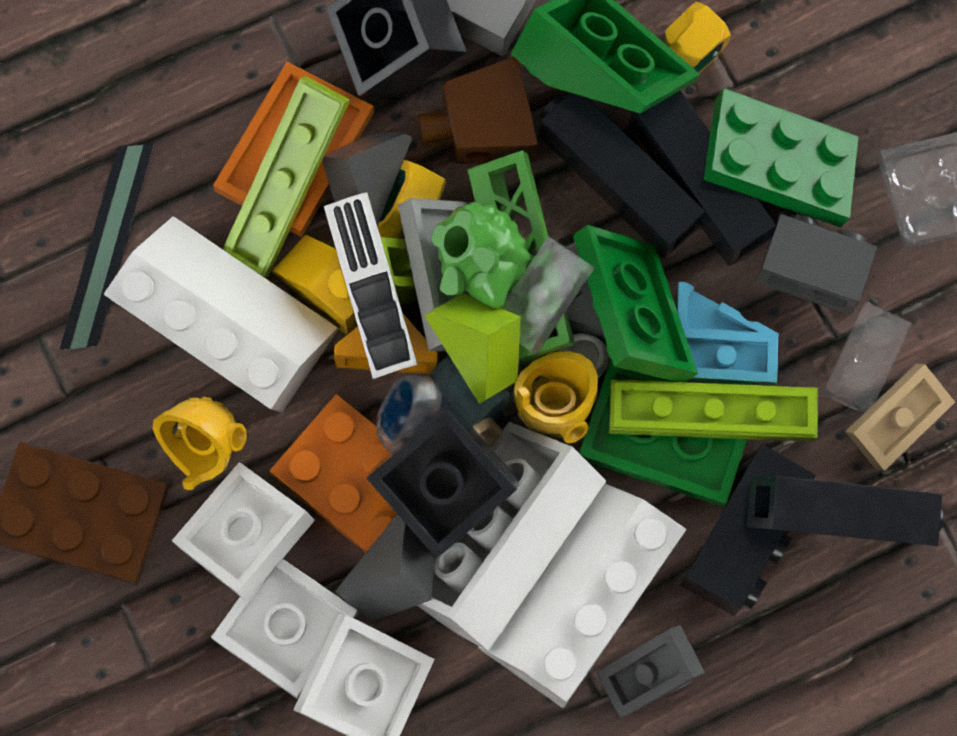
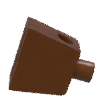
M515 57L446 81L442 84L444 110L417 114L422 144L451 139L456 163L485 164L522 150L528 154L530 162L536 161L538 143L520 62Z

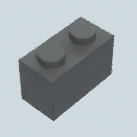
M780 214L770 238L756 283L851 315L860 302L877 246L866 243L865 237L853 231L839 230L836 233L819 227L816 220L802 214H791L790 216Z

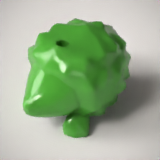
M474 201L468 205L456 208L448 218L436 225L432 233L431 240L434 246L439 247L438 259L442 263L441 292L448 296L461 295L463 291H467L471 297L491 308H502L506 301L508 290H512L516 283L525 276L526 266L530 261V255L525 248L526 241L518 232V226L514 221H511L510 216L505 212L499 211L494 204H481Z

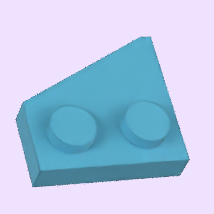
M679 282L677 286L676 309L698 374L687 382L775 386L777 384L779 333L759 322L746 320L739 311L723 302L719 305L693 291L694 286L687 282Z

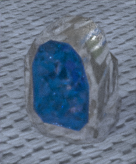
M402 376L392 384L378 410L376 430L377 436L388 451L392 452L442 408L444 398L441 388L433 382L430 376Z

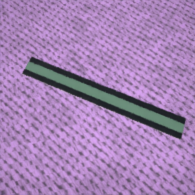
M154 143L117 147L59 350L94 347L98 344L110 298L105 296L104 293L118 273Z

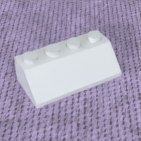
M174 216L132 251L104 293L112 301L262 404L283 413L339 330L338 327Z
M508 422L501 433L502 435L493 443L491 448L519 479L518 489L438 558L435 557L431 601L417 605V607L457 635L488 651L606 482L572 446Z
M605 483L489 651L480 646L478 649L564 709L687 529L644 499Z

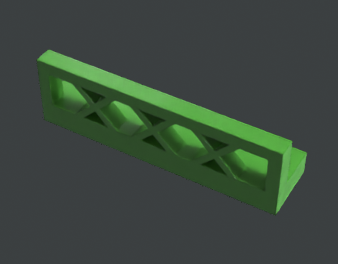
M522 150L468 169L475 201L481 204H494L499 211L507 213L511 221L514 222L517 212L530 219L532 232L526 241L525 248L530 255V261L541 266L544 280L533 297L526 268L525 276L516 283L512 290H508L506 301L501 308L521 316L519 363L528 366L534 360L547 355V353L575 345L528 154ZM517 168L520 185L510 201L504 174L502 173ZM524 199H525L527 211L524 210V209H522V208H520V206H521V204L523 203ZM535 247L537 248L539 259L532 255ZM547 295L549 296L551 307L543 303ZM540 308L553 315L558 336L544 340L538 317Z

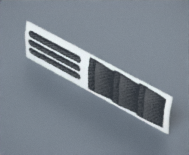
M365 192L324 206L373 379L417 365L368 193Z

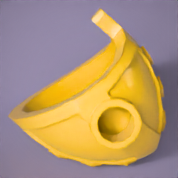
M571 351L549 353L534 360L520 373L518 381L515 382L514 401L519 418L530 430L532 429L540 434L562 437L569 444L583 438L589 428L585 420L589 416L597 397L598 374L593 362L583 354Z
M202 397V399L189 398V400L177 404L153 420L152 429L159 444L174 464L188 476L182 481L183 487L186 490H193L201 482L211 480L223 472L229 463L233 451H240L247 439L244 425L235 422L232 413L223 403L216 400L212 401V398ZM178 422L177 432L174 435L173 428Z

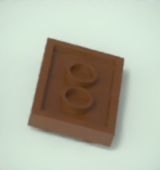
M19 442L0 497V546L138 585L169 486L163 482Z

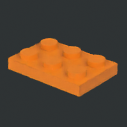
M286 62L213 184L214 191L241 206L243 205L300 78L307 76L350 99L326 154L359 140L374 114V106ZM323 162L319 166L290 229L292 233L300 237L305 233L330 190Z
M335 394L269 470L270 475L364 553L369 550L397 515L394 509L366 478L371 469L399 445L340 396Z

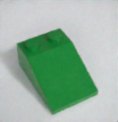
M551 0L535 8L511 52V55L521 62L530 74L539 78L547 86L637 113H643L696 82L700 76V73L614 0Z

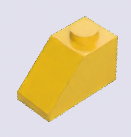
M305 235L272 272L328 321L338 327L340 331L348 335L358 324L335 248Z

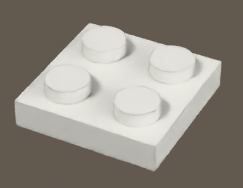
M239 462L172 539V542L247 601L315 520L307 511Z
M282 559L247 601L239 597L211 638L296 699H299L338 613L346 614L354 619L359 613L357 609Z
M338 613L294 707V711L345 736H400L435 659L346 614Z

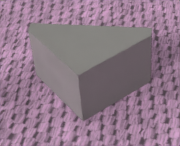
M447 0L460 35L503 57L536 0Z

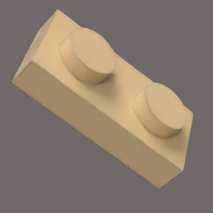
M915 364L845 432L876 470L885 471L955 401L925 364Z

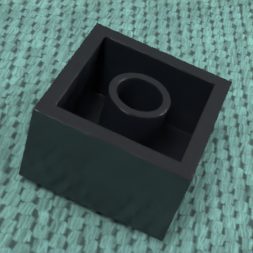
M336 0L326 7L358 96L398 99L467 53L447 0Z
M451 401L374 466L366 478L436 558L518 489L519 479Z

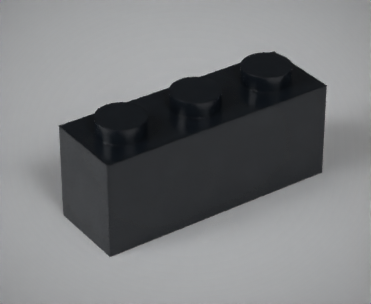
M761 444L680 584L733 616L739 612L743 605L750 609L753 608L767 584L766 581L759 578L768 560L776 565L778 564L792 539L784 534L785 531L747 527L751 475H772L814 480L816 477L812 472Z

